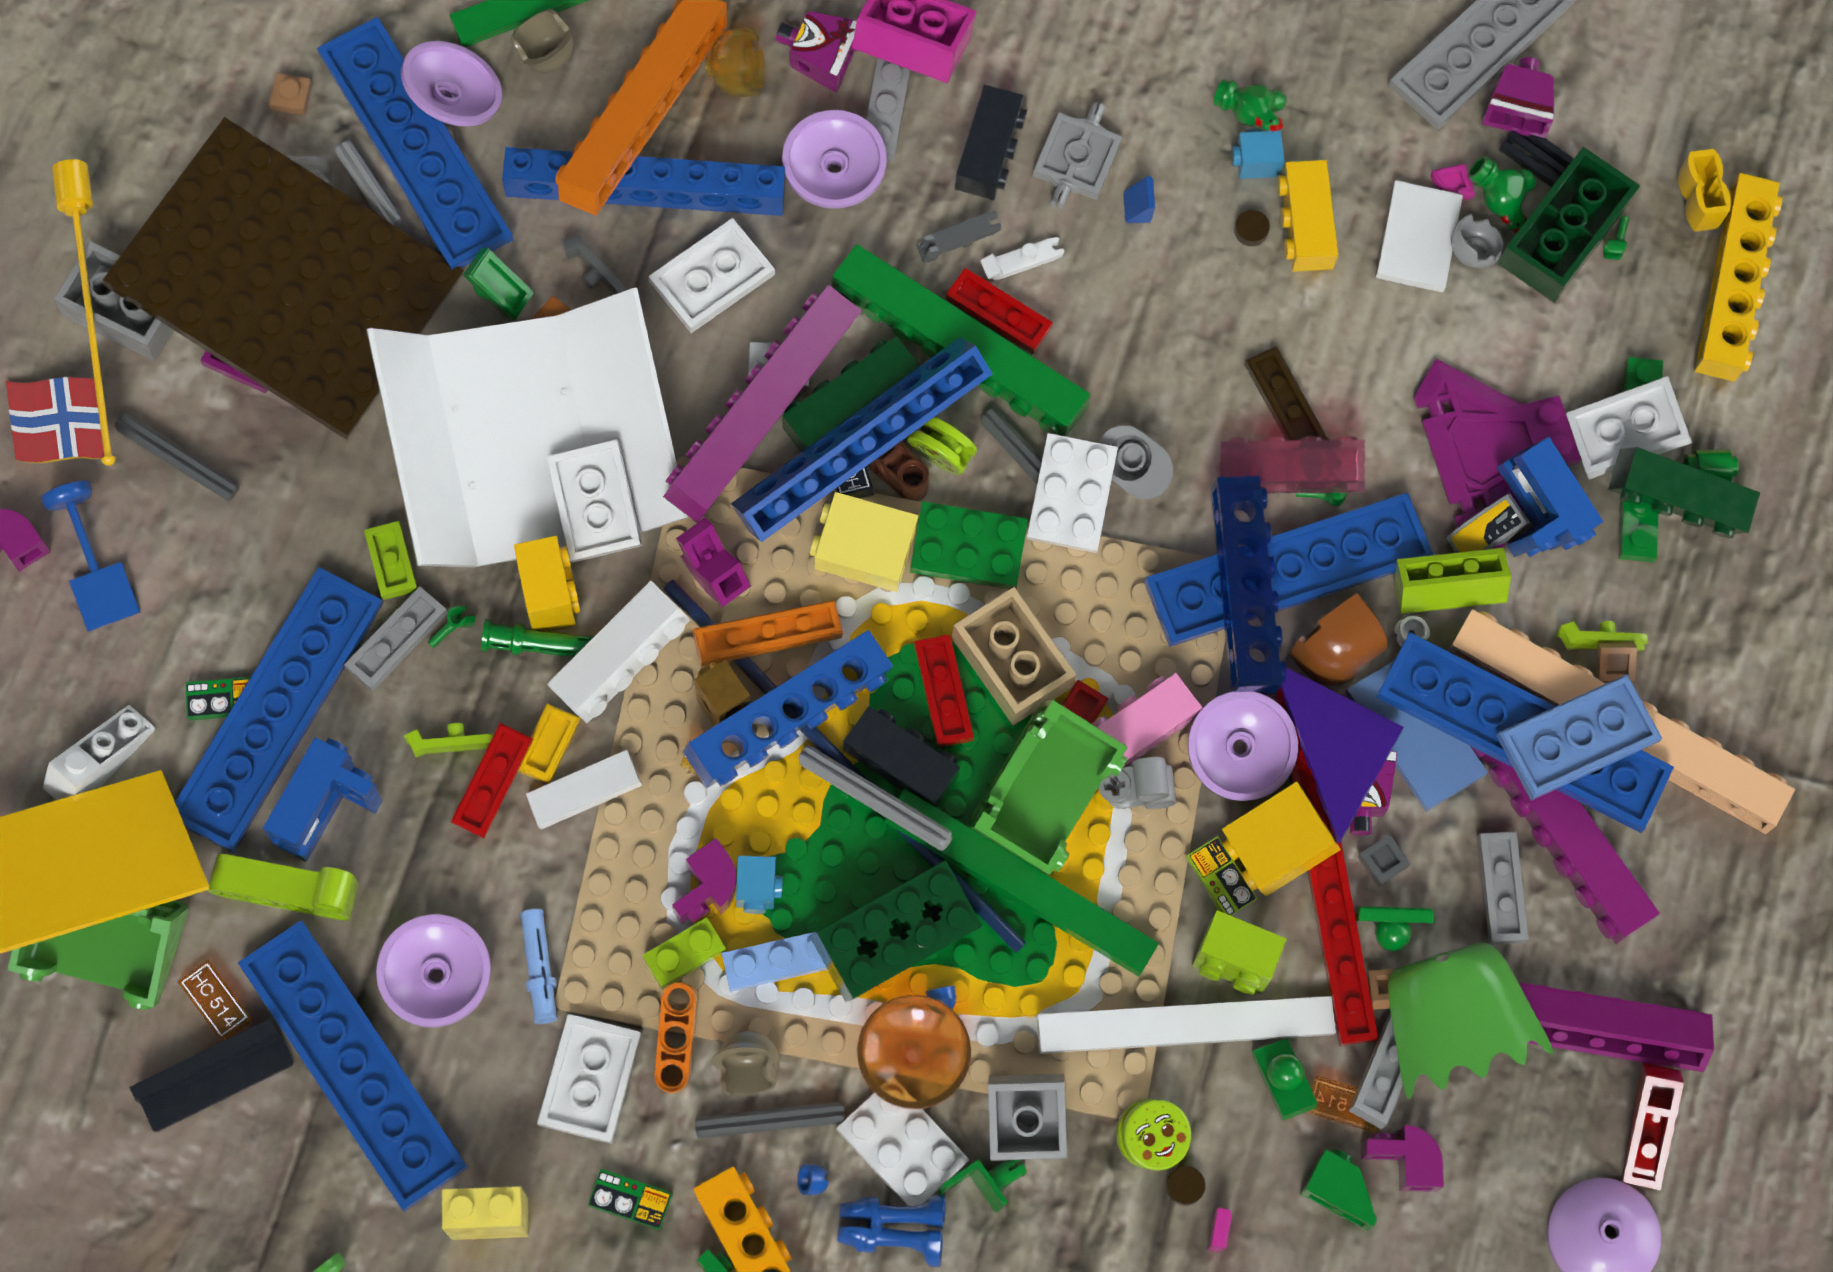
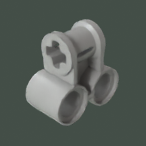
M1146 757L1132 762L1131 767L1122 768L1117 776L1110 774L1108 778L1103 779L1098 787L1100 794L1117 809L1143 805L1146 809H1161L1177 804L1172 766L1166 765L1165 758ZM1118 783H1122L1125 787L1119 790L1120 795L1116 796L1112 791L1117 790Z

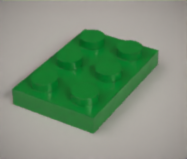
M922 501L910 573L1004 589H1011L1013 587L1017 589L1028 519Z

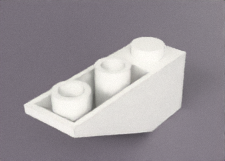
M130 705L126 706L49 762L43 789L54 799L59 800L100 788L155 731V727Z

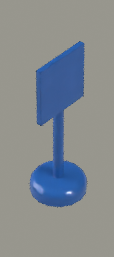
M82 480L64 484L46 492L41 496V501L47 510H68L91 571L89 574L69 581L85 626L89 632L140 613L122 562L99 569L76 505L86 501L92 495L90 481Z

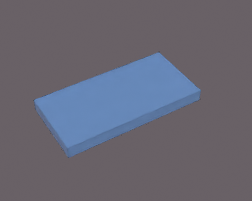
M1391 662L1349 687L1345 693L1350 700L1404 727L1392 750L1397 751L1396 769L1425 812L1485 777L1488 772L1470 745L1376 698L1393 664Z
M1627 674L1507 728L1496 735L1531 801L1652 746L1663 739Z

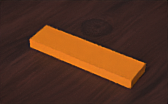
M833 600L694 628L692 634L702 667L712 662L721 663L724 660L731 661L839 639L843 636V630L835 601Z

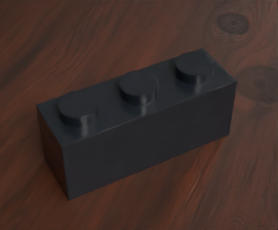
M984 84L956 173L955 190L995 200L997 190L1005 189L1009 170L1004 167L1007 158L1014 159L1019 141L1014 138L1016 128L1023 129L1028 109L1022 108L1024 95Z
M868 706L843 741V751L902 791L906 789L937 808L959 777L960 767L956 765L957 760L942 749H939L937 752L926 745L927 740L915 730L909 729L905 731L896 725V719L885 710L878 709L875 711Z

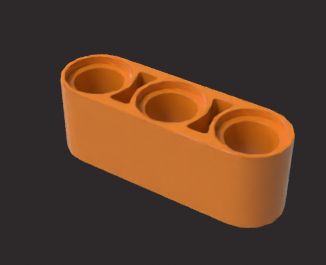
M684 981L675 982L667 986L661 997L654 1076L657 1086L667 1093H676L682 1090L689 1083L692 1075L698 993L694 986ZM676 988L684 989L689 994L690 1002L685 1009H677L670 1002L671 992ZM670 1027H681L685 1031L686 1042L682 1047H674L669 1044L666 1035ZM673 1064L681 1068L683 1079L680 1084L671 1085L665 1081L663 1071L667 1065Z

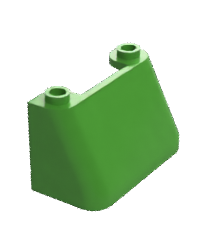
M1044 700L1030 718L968 820L967 827L1048 875L1052 873L1053 869L1058 872L1069 856V852L1065 851L1067 846L1065 841L1103 779L1108 778L1110 774L1117 776L1127 761L1124 753L1128 747L1054 700Z
M174 900L11 951L8 971L20 973V977L28 981H41L43 977L49 976L54 972L122 989V997L128 1000V1005L133 1008L143 1010L154 1008L160 1002L186 923L189 906L182 901Z

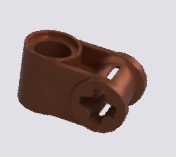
M900 441L867 465L877 477L885 481L901 498L920 501L928 494V468L908 449L903 441ZM914 476L921 479V483L908 485L904 480Z

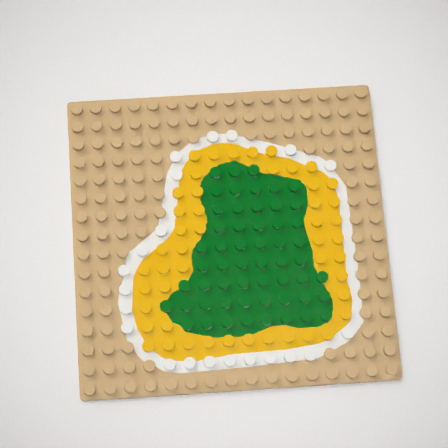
M680 457L677 460V465L679 464L684 468L690 459ZM740 468L701 518L702 520L705 517L713 524L724 549L740 562L751 585L750 588L724 607H721L704 591L680 557L683 555V552L676 538L695 525L696 522L688 517L662 526L650 581L679 608L680 606L663 590L665 585L671 580H674L716 624L835 601L843 630L842 638L749 657L777 687L869 630L893 665L885 675L888 681L872 692H869L867 688L856 694L858 700L842 711L836 706L826 713L829 718L817 726V728L871 783L898 799L903 792L901 789L843 751V741L868 706L875 711L878 709L885 710L896 719V725L905 731L909 729L915 730L927 740L926 745L937 752L939 749H942L957 760L956 765L960 767L959 777L937 808L967 826L970 816L1034 712L1015 725H1012L952 639L953 626L1010 589L910 573L916 533L898 592L814 569L815 557L810 556V550L814 536L822 535L825 524L820 523L822 510L825 502L832 503L836 492L835 489L761 542L747 530L731 506L733 501L772 474L752 469ZM874 493L873 496L860 498L920 515L922 502L877 493ZM1030 522L1027 523L1016 590L1076 673L1074 685L1077 680H1080L1109 698L1096 720L1103 716L1110 719L1119 712L1117 708L1120 704L1132 696L1139 699L1148 692L1146 688L1163 675L1168 679L1177 673L1202 708L1216 698L1227 629L1169 647L1143 582L1148 576L1192 563L1208 556L1100 536L1097 553L1027 540ZM686 613L685 615L690 621L685 625L683 632L677 638L670 640L659 651L657 658L651 664L644 666L625 689L610 757L628 750L642 786L599 804L555 998V1006L562 1012L655 1030L659 1028L661 997L666 988H660L642 955L706 917L708 918L724 944L726 952L804 935L823 929L932 868L895 828L884 822L885 818L881 814L800 765L798 757L805 747L812 746L817 749L800 730L797 731L799 737L786 747L781 749L777 744L767 750L769 756L756 766L750 768L747 763L736 771L739 775L726 785L720 787L718 783H715L706 788L682 752L690 741L714 727L696 700L694 679L698 677L697 673L705 666L701 667L692 634L693 629L699 628V626ZM950 634L974 739L972 742L937 748L914 650V641ZM732 660L727 661L750 694V703L765 695ZM842 668V673L846 679L857 681V674L854 670ZM820 686L812 687L813 694L818 699H828V694L824 688ZM1071 689L1055 698L1054 701L1062 705ZM1193 721L1139 758L1163 757L1165 758L1166 765L1172 766L1177 804L1161 809H1146L1144 805L1117 809L1100 794L1098 788L1065 841L1067 842L1065 851L1069 852L1066 862L1058 872L1053 869L1052 873L1048 875L1159 943L1140 977L947 861L1026 942V945L1018 953H1015L976 913L982 927L847 1002L844 1001L828 970L730 992L721 954L676 981L690 983L698 993L695 1037L725 1043L729 1037L736 1033L755 1031L767 1036L777 1048L778 1054L988 1094L989 1076L1064 1074L1066 1110L1119 1120L1128 1106L1136 1101L1148 1099L1157 1046L1039 1054L1036 1016L1038 1014L1164 1006L1188 864L1185 857L1190 852L1201 781L1196 776L1188 755V736ZM758 723L752 725L753 732L758 737L766 738L769 736L768 730L764 725ZM729 742L722 743V750L726 755L730 757L739 755L738 749L734 744ZM1118 783L1117 790L1112 791L1116 796L1120 795L1119 790L1125 787L1122 783ZM717 838L732 859L736 871V881L738 856L776 857L775 876L783 877L782 898H774V909H766L764 914L745 913L744 908H737L735 894L732 904L722 915H720L713 903L708 906L710 911L693 923L689 919L681 924L673 913L672 904L699 886L687 869L686 859ZM923 904L925 910L921 911L923 918L933 919V909L931 907L927 908ZM891 922L893 928L889 929L890 935L902 938L900 935L902 933L901 927L899 925L895 926ZM859 940L858 942L861 946L856 948L858 954H866L869 957V945L867 943L863 944ZM955 985L957 1000L953 1009L947 1013L933 1011L927 1003L925 991ZM676 988L671 992L670 1002L677 1009H685L689 1005L690 997L684 989ZM677 1026L670 1027L667 1031L686 1035L685 1031Z

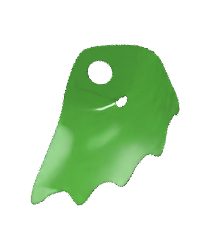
M1479 942L1427 957L1396 968L1390 974L1388 982L1390 1012L1401 1079L1405 1094L1409 1099L1413 1095L1415 1082L1421 1074L1427 1075L1438 1088L1444 1090L1453 1067H1467L1479 1077L1485 1078L1492 1058L1501 1052L1509 1055L1518 1064L1525 1065L1529 1041L1538 1043L1546 1052L1553 1055V1049L1548 1037L1513 972L1499 951L1488 943ZM1448 955L1446 961L1438 962L1436 960L1438 957Z

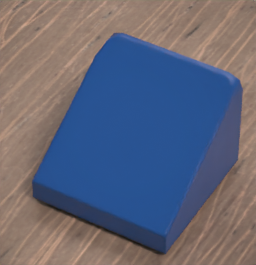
M1149 176L1124 191L1126 223H1150L1152 221L1155 210L1154 180L1152 176Z

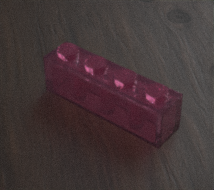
M1307 436L1301 438L1300 441H1286L1282 437H1269L1265 441H1250L1248 438L1235 437L1230 439L1229 442H1221L1220 484L1222 494L1365 492V440H1358L1354 436H1341L1336 440H1322L1319 437Z

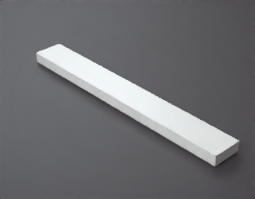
M1332 996L1038 1014L1036 1016L1039 1054L1328 1036L1336 1033Z

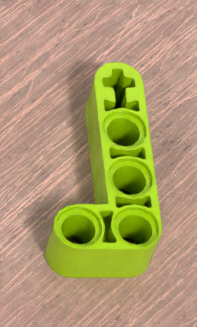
M217 854L209 883V890L207 891L213 895L335 920L349 921L359 883L352 873L342 869L321 867L320 872L228 854Z

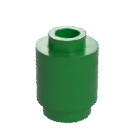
M1730 449L1694 450L1692 454H1685L1683 464L1728 481H1732V478L1738 475L1737 456H1732Z

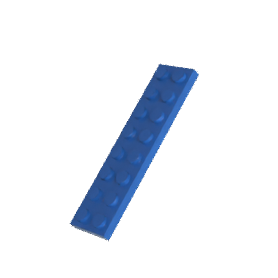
M378 17L317 47L320 58L441 256L445 258L451 269L455 267L463 268L470 264L482 247L489 248L493 252L513 241L512 233L444 123L423 112L407 94L401 79V67L404 59Z
M1405 493L1148 576L1143 582L1169 647L1394 574L1397 559L1432 556L1434 554L1409 494Z
M320 567L317 568L175 801L187 830L231 853L235 852L345 669L344 664L352 657L383 605L382 599Z
M1411 632L1407 635L1376 698L1511 767L1513 766L1496 735L1507 728L1556 707ZM1641 750L1556 790L1642 833L1652 816L1674 766Z
M302 920L238 962L403 1212L468 1168Z

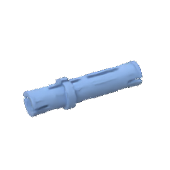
M525 910L519 915L522 923L529 981L526 982V989L528 992H531L533 1021L535 1024L552 1023L558 1020L553 988L557 985L556 979L551 977L543 917L544 910Z

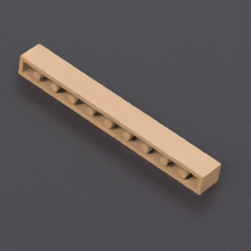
M1473 609L1471 610L1448 649V652L1554 706H1558L1607 684L1593 677V673L1586 667L1581 665L1573 666L1561 659V655L1557 651L1548 647L1541 648L1530 642L1529 637L1523 632L1503 627L1497 623L1498 621L1495 617L1483 611L1476 612ZM1642 701L1663 738L1660 742L1642 751L1674 766L1668 779L1669 781L1764 834H1767L1777 826L1795 791L1794 788L1787 785V781L1783 777L1758 769L1749 758L1739 754H1731L1722 749V745L1717 740L1695 734L1690 731V727L1683 721L1674 718L1669 719L1658 713L1655 706Z

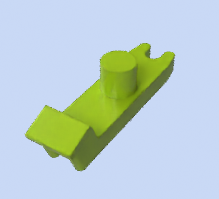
M1572 621L1561 625L1556 634L1557 638H1561L1567 650H1598V643L1635 642L1637 651L1645 650L1644 644H1648L1647 634L1616 632L1615 622L1613 621L1599 623V631H1579L1575 622Z
M452 723L447 725L448 737L422 739L416 729L404 735V738L417 758L431 753L487 749L494 734L464 736V724Z

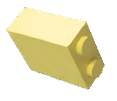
M835 492L832 503L825 502L822 510L820 523L825 524L822 535H815L812 542L810 556L815 557L814 569L898 592L917 530L919 515Z
M521 1186L442 1189V1229L451 1240L529 1237L528 1197Z

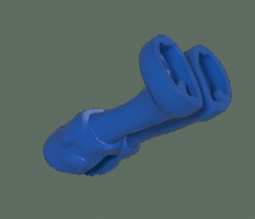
M934 1195L925 1204L906 1207L880 1205L879 1199L875 1197H862L858 1201L840 1204L839 1217L854 1221H867V1228L838 1227L837 1242L852 1246L858 1252L865 1253L875 1252L876 1247L883 1246L915 1249L923 1254L927 1265L930 1267H940L943 1249L942 1231L896 1230L883 1228V1223H916L927 1225L931 1228H944L946 1196Z

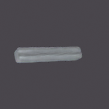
M344 141L342 144L337 145L335 148L337 157L374 213L394 226H399L401 224L399 213L352 142Z

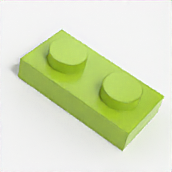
M396 521L364 530L382 600L415 592L417 585L400 522Z
M706 917L643 954L642 957L660 988L664 989L726 952V948Z

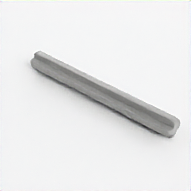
M812 746L805 747L803 752L800 753L798 759L801 766L938 850H945L948 844L951 843L953 837L950 830Z

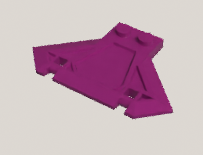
M1436 359L1414 396L1417 409L1428 407L1431 418L1422 420V425L1449 505L1460 503L1463 511L1462 515L1454 517L1457 528L1507 494H1511L1522 512L1524 511L1496 468L1524 448L1550 437L1568 467L1577 465L1582 460L1560 395L1521 404ZM1448 403L1451 412L1445 413L1442 404ZM1481 499L1483 509L1477 510L1474 500ZM1505 543L1499 544L1493 549L1503 548Z

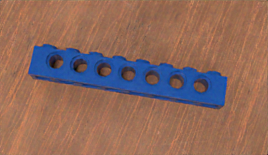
M505 147L502 174L505 196L559 200L558 185L555 183L556 174L563 164L567 165L573 152ZM637 156L605 204L783 216L785 167Z
M958 338L733 501L731 506L747 530L763 542L993 373L977 347L962 338Z

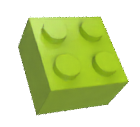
M1216 910L1207 926L1192 966L1198 968V973L1208 979L1219 981L1220 978L1234 983L1233 987L1242 993L1254 995L1257 992L1262 994L1273 977L1287 938Z

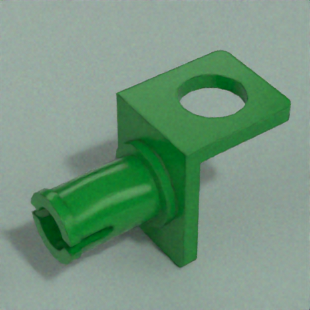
M977 1160L944 1182L937 1192L939 1195H943L968 1177H971L994 1212L998 1213L1008 1203L1001 1190L1020 1177L1025 1176L1027 1171L1023 1163L1009 1171L1020 1160H1004L989 1171L984 1168L980 1160Z

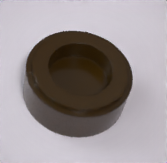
M1247 210L1241 213L1234 226V234L1237 240L1243 245L1250 247L1262 244L1270 230L1268 218L1257 210Z
M1182 1166L1175 1169L1169 1176L1166 1184L1167 1193L1171 1200L1182 1206H1190L1198 1202L1203 1196L1206 1187L1203 1175L1197 1169L1190 1166Z

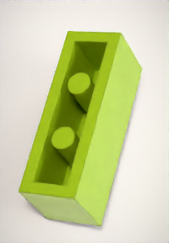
M1504 548L1397 559L1394 589L1400 614L1507 603L1511 572Z

